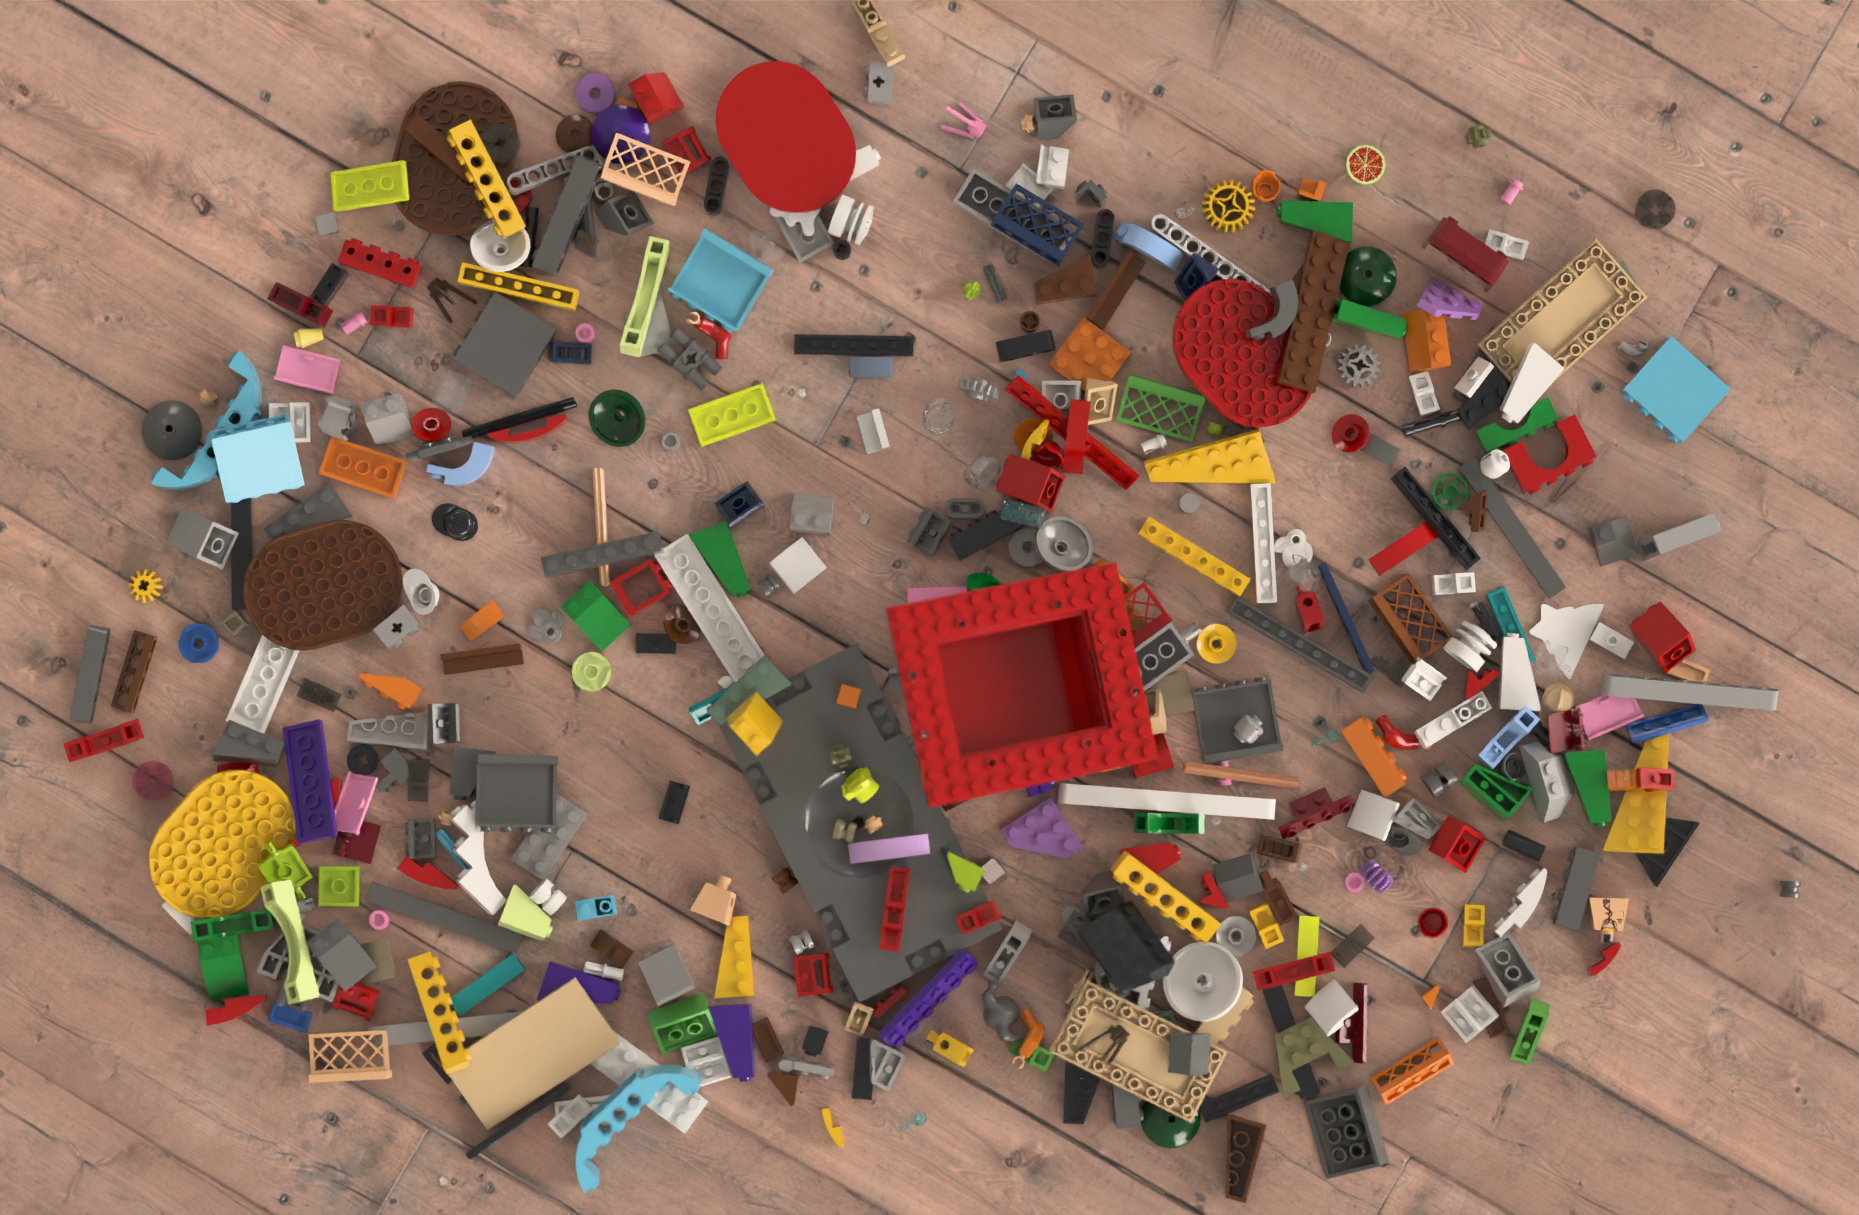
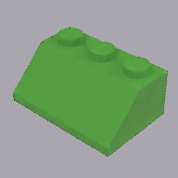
M704 993L647 1012L652 1032L662 1055L718 1036L710 1013V1006Z

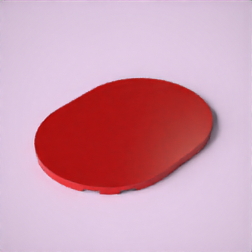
M768 61L746 68L737 74L724 89L716 110L718 139L741 179L758 200L778 211L808 213L830 204L845 190L855 169L856 145L854 136L846 119L816 76L796 64Z
M1223 279L1200 287L1180 307L1172 331V345L1176 361L1183 374L1220 414L1232 422L1253 428H1265L1283 423L1296 415L1304 407L1312 394L1276 383L1289 327L1279 336L1267 340V337L1255 341L1253 337L1247 339L1245 331L1267 323L1273 316L1275 308L1273 297L1253 283L1240 279Z

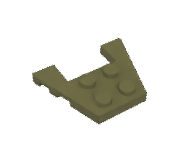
M1311 1017L1274 1035L1282 1095L1284 1098L1301 1090L1292 1070L1326 1053L1330 1054L1337 1071L1354 1064V1061L1330 1036L1325 1034Z

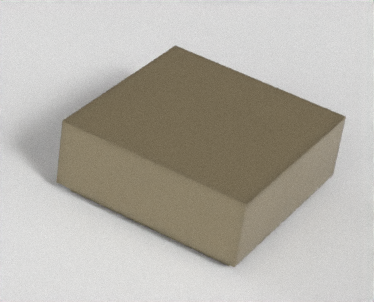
M237 610L231 612L220 622L233 638L249 625Z

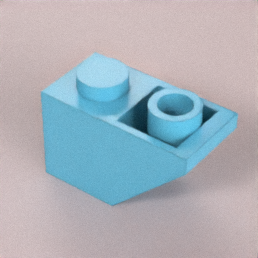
M615 895L575 901L578 921L618 914Z

